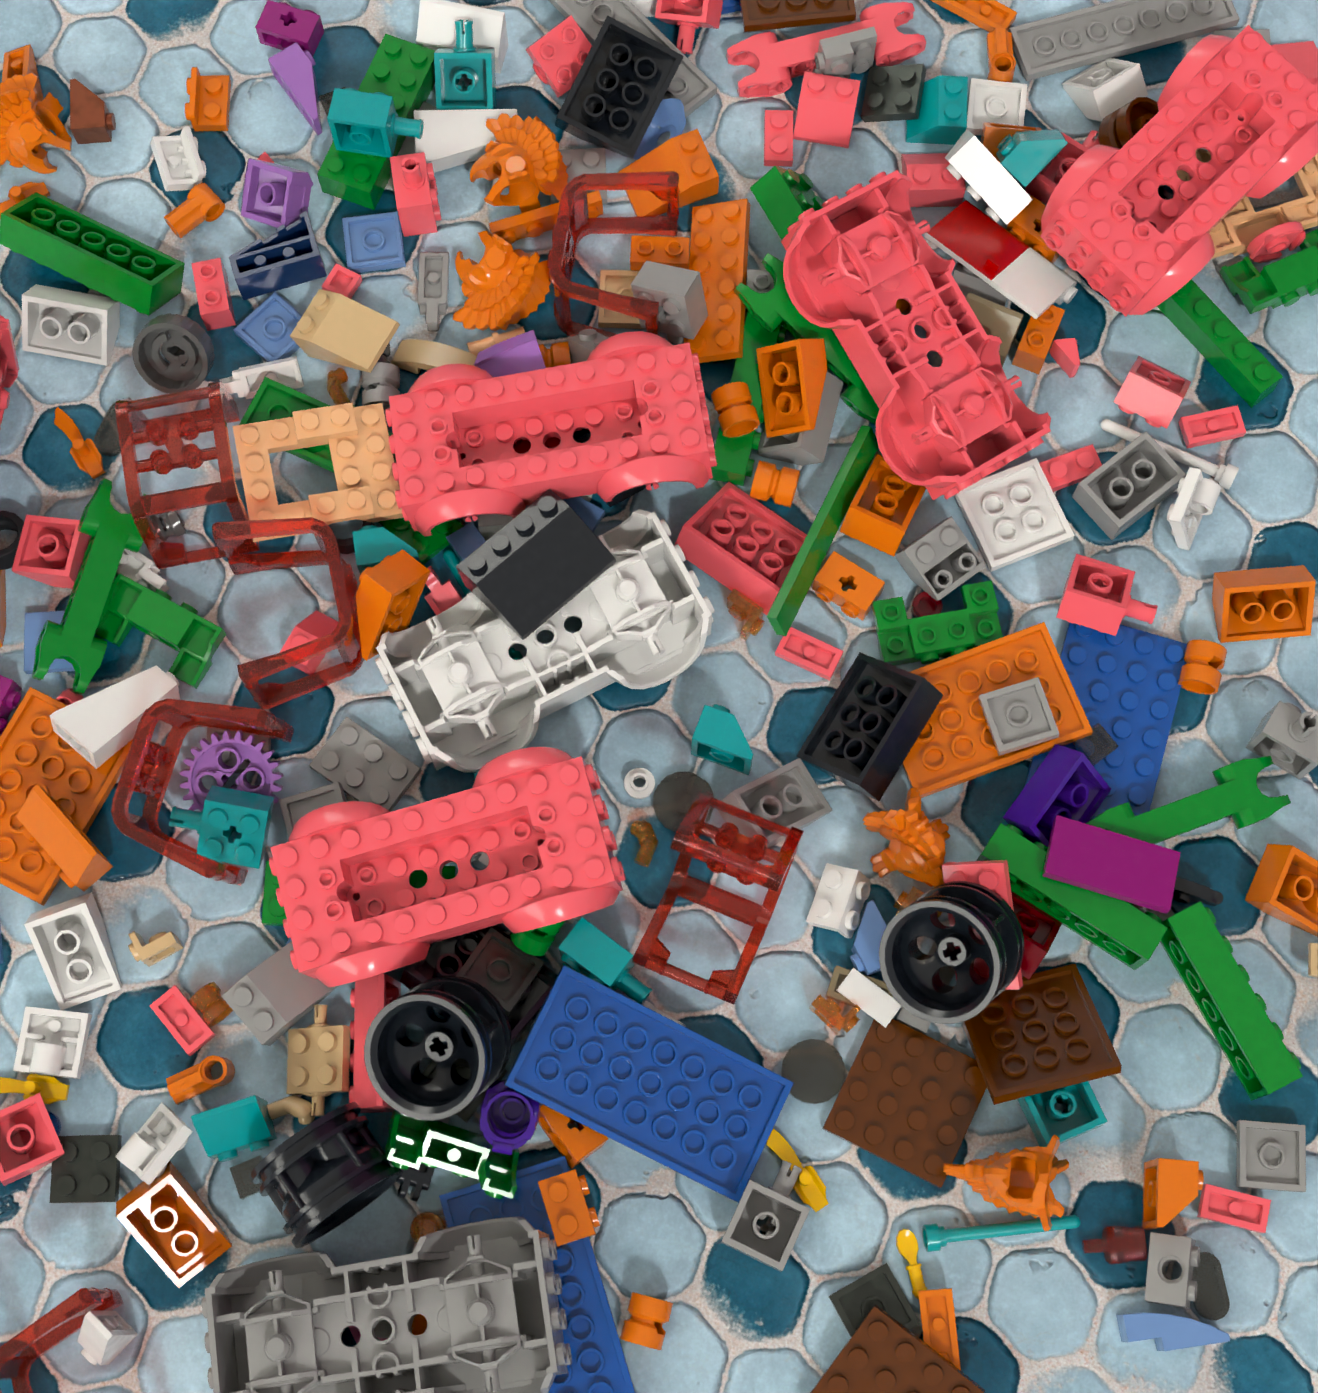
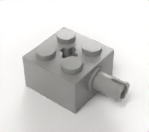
M646 260L631 283L641 328L666 333L668 342L672 345L673 342L674 345L683 344L684 338L694 340L708 317L700 272Z
M1279 701L1262 718L1246 748L1261 757L1271 756L1274 765L1296 778L1302 779L1318 765V715L1316 714L1311 718L1310 716L1313 712L1302 714L1297 706Z
M784 1160L772 1187L768 1186L767 1188L749 1180L721 1243L780 1272L783 1271L810 1211V1208L793 1201L792 1197H790L802 1169L794 1165L789 1177H787L786 1175L792 1163ZM766 1217H769L771 1219L770 1225L774 1227L773 1232L767 1231L762 1235L759 1233L760 1227L756 1225L757 1220L763 1221Z

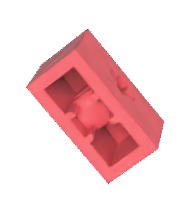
M221 258L191 263L200 316L207 331L235 326L236 321L228 276Z

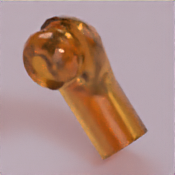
M337 368L335 371L331 370L327 374V391L335 405L351 403L341 386L342 383L348 381V376L343 368Z
M637 820L630 827L631 834L637 837L641 845L634 862L648 868L658 846V839L649 822Z

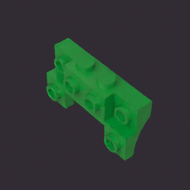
M1318 229L1306 234L1304 241L1299 245L1302 251L1264 266L1260 273L1251 263L1248 256L1229 267L1225 265L1221 268L1219 273L1232 295L1238 294L1249 314L1269 306L1272 309L1281 305L1288 307L1296 303L1304 295L1314 296L1318 294Z
M119 573L112 583L95 634L120 647L132 627L179 652L168 672L172 673L182 682L197 689L213 664L211 658L225 638V631L221 627L198 616V611L184 602L180 606L172 602L173 598L160 589H156L154 592Z
M992 580L963 585L961 587L964 609L908 619L902 596L872 602L871 606L881 661L893 666L921 661V664H931L939 661L941 657L953 656L1002 638L1003 635L997 615L999 607Z
M395 1109L393 1110L388 1124L389 1139L385 1147L386 1159L393 1166L404 1170L409 1169V1167L419 1170L421 1163L431 1168L439 1167L463 1178L471 1177L478 1179L481 1189L493 1198L502 1199L503 1196L511 1199L514 1198L517 1190L518 1149H514L512 1155L492 1152L493 1146L489 1144L484 1135L437 1120L415 1119Z

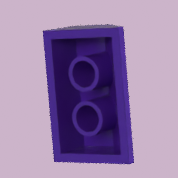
M1055 744L1003 818L1008 824L1021 830L1024 834L1023 837L1032 843L1037 841L1048 847L1054 818L1057 815L1088 823L1111 791V788L1083 752Z

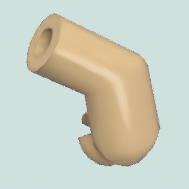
M296 1095L267 1104L272 1120L291 1114L298 1118L300 1124L307 1125L315 1119V1117L311 1116V1102Z

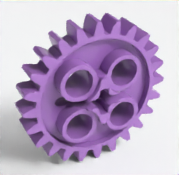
M227 729L223 733V739L214 732L211 734L212 743L205 738L201 739L199 742L202 750L197 747L191 748L190 751L195 758L187 757L183 761L190 769H184L180 772V775L188 778V781L180 784V788L189 789V793L183 797V800L192 799L194 802L189 810L199 809L202 811L204 808V801L209 792V789L205 788L202 783L204 775L213 776L217 781V786L223 787L227 783L228 777L236 772L245 759H249L250 764L235 781L236 784H233L229 789L274 797V803H278L280 799L273 792L281 791L283 786L275 783V780L282 778L284 775L280 772H274V768L281 762L270 761L269 759L275 751L269 750L264 752L262 750L266 742L265 740L257 745L254 744L255 734L253 733L246 740L243 739L242 730H238L235 737L232 738L229 729ZM224 751H231L236 755L237 763L235 766H228L223 762L222 754ZM248 771H256L261 775L262 781L260 785L253 786L247 781L246 775Z

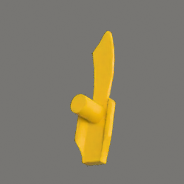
M30 1074L27 1076L26 1081L0 1077V1094L24 1093L23 1099L25 1100L40 1093L44 1104L49 1105L54 1102L67 1100L70 1085L60 1082L56 1077Z
M773 1128L766 1145L782 1161L792 1163L789 1168L790 1171H792L794 1165L802 1169L793 1189L802 1203L810 1206L815 1212L819 1211L829 1204L826 1199V1186L813 1166H805L803 1168L790 1144Z

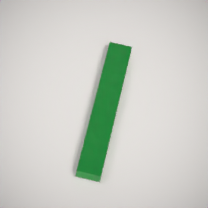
M862 425L767 614V618L777 635H787L878 449L877 439L871 426Z

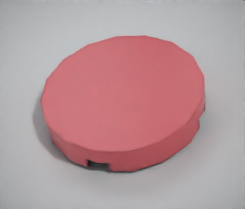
M1286 222L1272 227L1255 237L1246 249L1253 262H1269L1282 256L1281 251L1287 248L1289 251L1296 249L1304 241L1306 233L1300 222Z

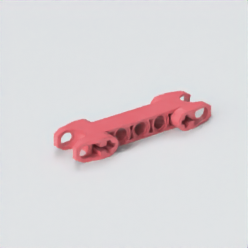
M895 2L873 5L860 13V22L778 42L774 32H764L752 35L727 49L726 58L728 64L734 66L749 65L756 70V72L738 81L737 91L739 97H770L786 92L792 87L791 78L804 75V71L813 73V69H816L815 53L818 52L819 40L874 27L877 33L874 54L876 66L897 65L920 54L926 47L924 35L903 34L897 30V27L913 19L915 11L913 4Z

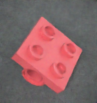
M570 15L525 50L534 62L533 69L543 83L550 85L557 97H560L571 89L592 45L572 15Z

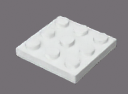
M1037 458L983 478L954 495L990 572L1071 541L1075 536Z

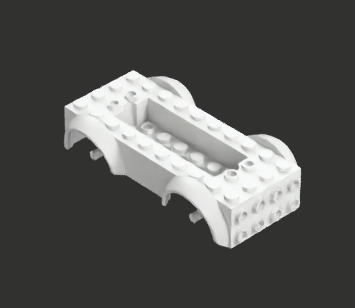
M638 509L621 524L599 535L597 538L616 558L617 562L524 640L472 592L454 606L424 622L399 632L390 633L388 631L382 634L379 646L376 647L380 657L374 660L386 685L393 683L388 686L398 709L400 711L406 709V711L402 712V715L413 738L418 735L420 737L415 741L426 764L433 762L436 770L448 765L462 772H479L487 762L514 750L526 748L537 733L540 719L614 682H618L630 689H647L673 679L693 664L705 646L706 637L711 635V626L714 622L712 617L714 608L707 596L702 598L697 589L700 587L698 578L693 570L687 571L683 563L686 561L684 553L678 544H672L669 538L671 531L664 519L659 520L655 511L650 513ZM571 616L578 617L582 621L581 629L575 633L568 632L564 627L565 620ZM542 630H549L554 634V638L550 643L542 644L536 639L538 633ZM512 645H524L527 649L526 656L521 660L512 659L508 653Z

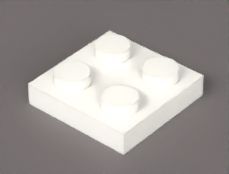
M971 78L966 131L968 130L973 135L982 136L984 122L1024 126L1027 84Z

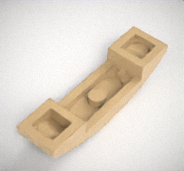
M407 339L401 341L391 360V364L419 374L421 369L428 371L446 364L474 365L477 356L462 349L438 342Z

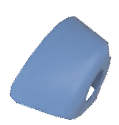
M669 98L661 101L633 159L638 160L658 147L657 141L665 132L671 133L670 138L683 133L686 119L684 106L680 99Z

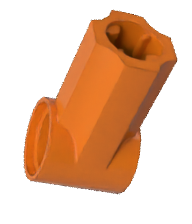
M995 28L994 31L987 33L986 38L989 67L987 80L1012 82L1016 66V60L1013 56L1012 33L1008 32L1005 28Z
M200 183L190 190L187 200L164 216V219L175 235L182 238L203 221L211 222L219 218L225 210V204L206 183Z
M215 1055L208 1056L201 1063L166 1078L170 1096L179 1105L213 1088L225 1086L234 1078L235 1067L232 1061L227 1058ZM220 1062L223 1066V1074L220 1078L214 1080L211 1076V1068L214 1064Z

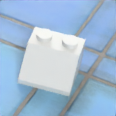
M1115 58L1098 62L1062 83L1063 89L1086 118L1102 122L1103 118L1137 97L1148 96L1140 64Z

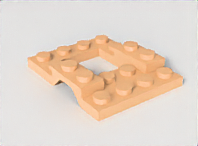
M1200 148L1196 150L1195 155L1199 161L1206 163L1211 160L1209 151ZM1318 153L1293 175L1303 198L1255 212L1249 197L1245 196L1210 231L1215 247V254L1211 259L1233 253L1234 256L1247 253L1246 248L1255 237L1272 227L1286 222H1300L1304 230L1318 226ZM1183 170L1177 171V176L1181 180H1190L1187 172Z
M353 403L294 411L292 412L293 417L232 426L253 542L313 533L332 523L355 519L374 523L403 518L402 508H398L395 497V490H400L398 481H395L393 476L392 463H394V458L390 450L389 433L382 403L353 407ZM329 444L337 491L308 495L309 500L278 505L269 454Z

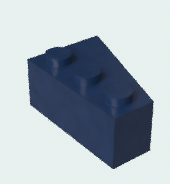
M307 210L299 215L300 219L287 227L283 224L276 228L277 233L262 241L259 238L229 256L234 278L243 300L327 276Z

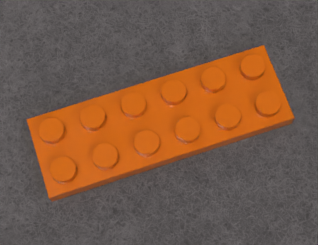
M747 198L695 206L692 209L689 270L700 272L708 317L694 340L684 338V343H690L691 354H698L699 363L743 357L745 305L735 294L734 290L740 283L746 285L751 206Z

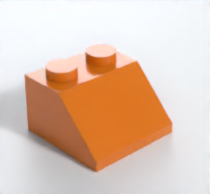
M1156 1158L1144 1162L1142 1229L1150 1230L1164 1227L1198 1196V1190H1202L1204 1182L1203 1171L1199 1170L1198 1161Z

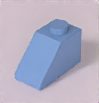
M873 900L867 902L851 949L853 955L850 956L854 968L869 977L881 971L879 947L882 935L887 927Z

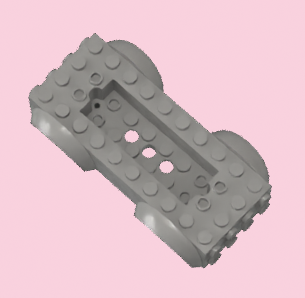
M504 1217L462 1224L426 1234L419 1238L411 1254L336 1266L326 1252L313 1251L261 1260L219 1273L209 1288H205V1297L202 1299V1313L208 1322V1332L205 1334V1348L211 1357V1368L208 1369L209 1386L213 1389L214 1393H548L556 1375L568 1373L567 1365H572L571 1348L569 1343L564 1344L562 1331L567 1329L566 1313L564 1308L559 1309L558 1295L562 1294V1283L560 1275L554 1274L553 1260H557L555 1240H550L549 1234L536 1230L524 1217ZM416 1314L423 1315L427 1320V1328L421 1335L412 1334L408 1328L410 1318ZM387 1320L391 1324L392 1332L388 1339L381 1341L375 1335V1327L380 1321ZM348 1326L357 1327L361 1334L360 1341L353 1347L346 1346L342 1341V1333Z

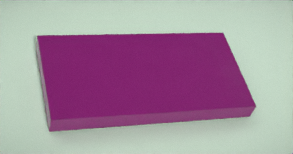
M1057 815L1052 826L1042 876L1167 914L1171 909L1181 852Z

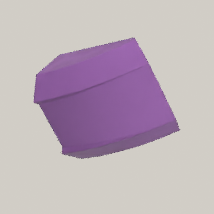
M249 158L242 195L241 216L276 228L283 224L287 227L300 219L299 215L306 210L308 213L311 187L314 185L308 172Z
M534 330L509 338L480 351L474 363L476 367L486 370L493 377L546 368Z

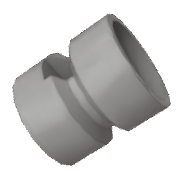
M377 362L371 373L362 371V387L364 388L362 391V406L382 403L384 414L385 409L390 408L389 396L400 394L398 390L400 387V369L396 365Z

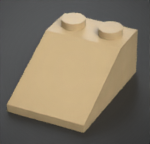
M319 289L290 337L308 357L371 373L400 324L342 294Z

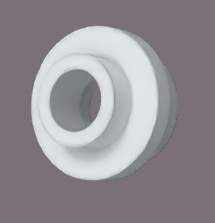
M644 768L632 769L625 776L624 788L631 797L644 799L651 795L655 788L654 776ZM642 778L646 783L643 787H636L634 780Z

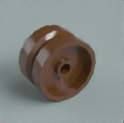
M1137 97L1103 118L1098 134L1100 145L1121 149L1159 112L1157 102L1148 97Z

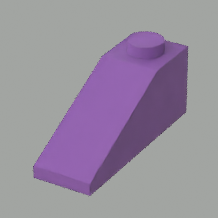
M295 42L270 57L268 62L275 79L315 133L319 135L322 133L317 82L313 69L316 63L308 50L303 51L298 43Z

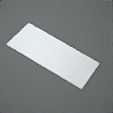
M855 968L850 971L836 990L885 1028L901 1008V1005L892 996Z

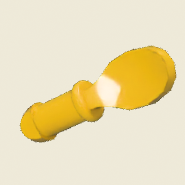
M902 1229L896 1236V1247L898 1252L908 1261V1265L905 1268L909 1273L913 1289L912 1293L915 1298L919 1299L918 1291L928 1289L924 1283L921 1271L922 1265L917 1263L916 1260L919 1249L918 1242L912 1231Z

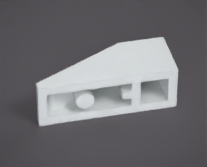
M89 1311L84 1316L77 1342L84 1348L81 1351L82 1355L91 1364L109 1365L138 1334L116 1311Z

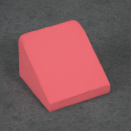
M1075 338L1054 340L1049 350L1050 355L1069 378L1074 377L1080 366L1077 340Z

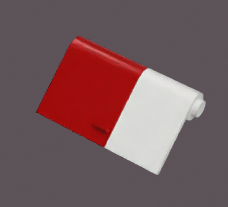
M967 200L962 202L924 235L925 238L1035 319L1041 316L1054 303L1061 305L1065 302L1068 304L1078 291L1075 288L1076 280Z

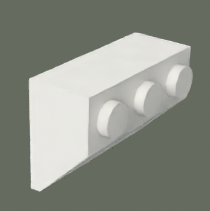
M420 0L416 38L418 45L435 51L438 48L456 47L454 21L463 20L464 28V21L473 20V46L476 49H495V73H501L508 48L504 12L445 0Z
M968 130L962 134L946 155L945 159L950 163L946 169L957 180L961 177L965 179L969 184L966 188L968 193L977 202L982 198L989 207L985 211L996 223L1001 219L1007 225L1033 200L977 137Z
M37 284L22 294L23 351L105 366L109 364L120 328V302L114 301L110 297Z

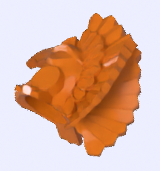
M33 72L27 75L19 74L14 78H7L4 83H0V166L8 160L10 161L9 165L16 168H22L24 165L42 174L56 172L57 167L52 166L48 162V152L40 144L49 143L59 148L71 150L72 138L58 117L63 107L50 92H48L43 101L37 100V90L34 87L38 76Z
M501 113L497 120L487 119L486 127L494 134L496 141L491 140L485 148L486 153L473 164L470 171V181L473 183L478 178H485L488 181L499 178L484 198L485 202L493 206H519L521 213L541 208L537 198L540 191L546 195L553 194L559 202L566 200L567 181L569 178L566 172L567 166L562 161L563 156L559 151V143L556 141L555 134L551 132V129L537 116L534 119L528 116L523 121L518 115L510 118L508 114ZM509 186V193L501 195V192Z
M486 230L478 233L486 248L479 264L469 258L465 260L461 251L457 253L455 266L460 279L463 281L462 292L468 299L464 302V307L454 313L453 320L463 323L464 328L467 330L477 328L484 331L490 328L492 331L499 329L506 331L510 324H518L521 319L528 318L530 313L537 311L539 304L545 302V295L550 292L549 285L553 281L552 272L555 266L551 260L538 263L540 259L538 252L531 256L521 249L513 250L512 245L495 233L492 235Z
M913 787L908 790L905 811L902 809L899 811L891 809L889 811L866 814L862 820L865 821L863 824L867 826L866 829L871 832H879L884 838L890 840L886 849L870 859L873 864V871L878 873L880 878L897 870L909 878L926 883L930 887H936L944 883L942 865L945 863V840L950 838V834L947 832L949 826L942 823L941 819H935L929 823L924 811H921L919 787Z
M1055 1134L1052 1136L1047 1147H1023L1022 1150L1015 1148L1008 1153L996 1151L993 1155H989L988 1158L970 1160L966 1164L944 1163L943 1172H946V1175L966 1181L968 1185L972 1186L974 1192L980 1193L983 1196L984 1201L992 1202L997 1208H1006L1009 1214L1016 1211L1020 1212L1022 1217L1026 1215H1032L1035 1219L1040 1217L1044 1231L1051 1230L1050 1217L1053 1214L1060 1218L1064 1214V1207L1055 1199L1049 1185L1057 1174L1069 1168L1067 1159L1058 1161V1158L1055 1156L1060 1145V1138Z

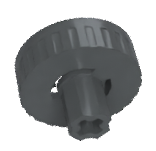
M179 314L159 315L151 319L136 337L132 349L134 365L140 376L153 388L168 394H185L198 388L209 374L215 359L214 346L206 331L197 322ZM161 344H162V348H161V349H162V354H163V356L165 357V359L168 360L170 363L166 362V361L163 359V357L161 356V354H160V346H161Z

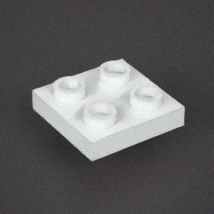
M1189 467L1186 477H1182L1179 481L1176 503L1170 505L1167 513V521L1170 522L1172 528L1171 533L1175 538L1177 547L1180 549L1190 550L1202 516L1212 514L1221 491V486L1218 483L1203 478L1201 469Z
M25 1006L13 1071L80 1079L92 1015L89 1013Z
M161 1102L137 1133L134 1132L115 1157L150 1186L155 1178L163 1174L167 1163L175 1153L186 1145L193 1131L169 1107Z

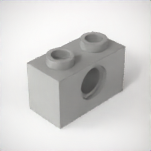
M1150 1233L1145 1301L1183 1308H1190V1302L1196 1301L1198 1284L1197 1281L1192 1280L1193 1267H1199L1200 1247L1195 1246L1196 1240L1190 1237ZM1171 1262H1179L1182 1267L1181 1276L1176 1280H1169L1165 1273L1167 1265Z

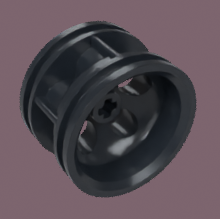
M953 881L938 885L892 918L884 930L879 947V964L882 977L895 1000L911 1014L923 1020L939 1024L960 1023L979 1014L1012 983L1021 968L1024 958L1022 928L1011 907L992 890L982 885L965 881ZM937 911L952 914L955 919V925L951 927L943 925L938 919ZM973 928L978 932L982 940L975 936ZM925 936L933 939L937 945L935 953L927 955L921 952L917 945V938ZM975 958H981L987 963L989 978L981 977L976 973L974 969ZM951 966L954 968L957 974L955 986H948L942 982L939 976L941 967Z
M460 976L434 977L422 982L406 994L389 1003L376 1015L365 1039L364 1060L366 1070L376 1092L396 1111L420 1120L447 1118L464 1109L501 1076L510 1058L512 1047L511 1028L508 1017L499 1001L482 985ZM433 1006L450 1013V1019L446 1021L439 1019L434 1013ZM407 1024H415L423 1029L425 1037L422 1042H413L407 1037ZM464 1028L468 1032L472 1042L468 1040L465 1036ZM431 1058L436 1062L437 1073L435 1078H427L421 1073L419 1069L421 1059ZM458 1058H463L468 1062L471 1070L469 1079L462 1078L457 1073L455 1064Z
M356 1102L334 1109L295 1133L259 1162L249 1175L254 1184H262L259 1187V1193L261 1196H270L287 1222L283 1228L286 1234H295L292 1239L295 1248H301L314 1242L352 1218L386 1192L403 1174L402 1169L395 1166L392 1167L390 1161L386 1159V1153L367 1127L369 1124L367 1117H358L361 1108Z

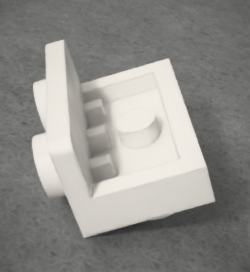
M183 126L179 136H152L150 145L165 191L191 190L202 182V179L206 176V165L200 159L198 141L195 136L193 137L190 126Z
M826 863L806 922L812 926L839 932L844 937L851 939L854 930L859 926L860 913L864 902L870 895L871 880L859 870Z

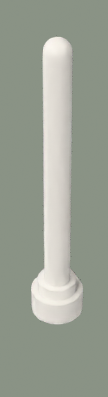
M1109 419L1101 422V428L1104 431L1130 442L1142 434ZM1154 439L1173 460L1192 468L1201 469L1202 472L1213 476L1214 480L1219 482L1218 484L1221 487L1230 489L1239 467L1229 463L1227 466L1224 464L1218 466Z

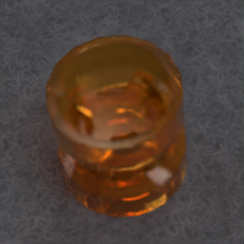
M215 982L208 983L199 989L189 1000V1003L195 1010L201 1011L203 1020L208 1027L217 1025L233 1011L220 994L221 989Z
M420 1213L411 1222V1237L417 1243L420 1237L434 1232V1227L435 1231L446 1229L445 1222L434 1213Z

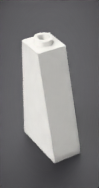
M517 109L414 110V119H421L424 122L422 138L417 139L415 137V153H425L426 162L433 164L434 173L476 161L486 153L485 148L491 140L496 141L494 134L486 127L487 119L497 120L501 113L508 114L512 118L514 115H517Z
M156 665L53 712L50 715L53 731L97 769L180 700L179 682L172 673L168 671L165 673Z

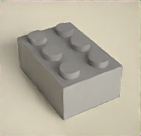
M1145 431L1078 483L1072 498L1104 533L1113 540L1177 490L1180 479L1182 477L1185 478L1187 474Z

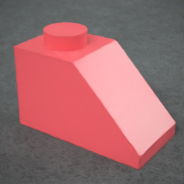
M316 610L295 626L280 653L287 664L313 676L343 624Z

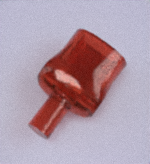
M1106 1226L1102 1230V1239L1082 1240L1084 1253L1103 1252L1105 1260L1109 1264L1147 1260L1143 1226Z

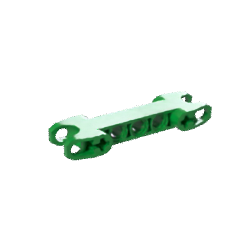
M768 253L761 263L772 276L774 288L767 293H758L747 285L740 283L734 290L735 294L745 305L750 315L771 333L781 324L797 339L824 338L827 367L848 386L840 394L841 399L858 416L876 426L879 408L834 331L810 323L798 312L786 291L783 278V262Z
M105 478L100 481L95 493L85 506L78 525V531L90 535L91 538L60 624L50 620L45 622L35 647V660L32 678L41 680L47 674L50 665L55 659H65L72 664L75 670L73 692L80 695L85 693L91 679L101 666L107 648V641L94 637L123 551L127 549L137 553L142 546L149 526L152 497L143 494V496L139 497L131 513H119L110 502L112 481Z
M1271 756L1242 759L1213 771L1212 773L1218 786L1135 816L1130 802L1107 809L1086 824L1157 844L1229 816L1232 817L1238 830L1270 817L1282 807L1290 804L1291 801L1288 795L1270 798L1262 794L1258 789L1256 781L1258 773L1262 769L1274 764Z

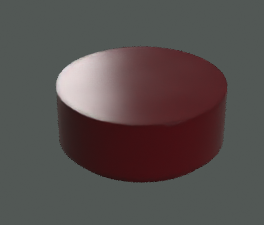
M924 591L917 594L913 599L911 612L914 618L939 614L942 611L943 604L941 599L936 601Z

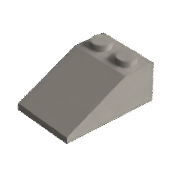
M800 758L733 790L715 806L747 859L773 847L832 811V808Z
M292 941L248 972L222 995L223 999L262 1045L271 1046L288 1029L310 1012L314 1005H318L338 987L328 988L320 980L299 973L298 969L295 970L290 958V951L294 950Z

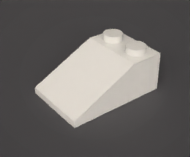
M92 892L37 911L29 916L24 925L60 1010L122 989L104 921Z

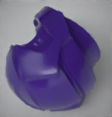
M505 1080L495 1081L488 1088L483 1100L480 1131L483 1132L489 1144L493 1146L492 1152L512 1155L514 1149L522 1147L533 1137L539 1122L541 1103L505 1086Z

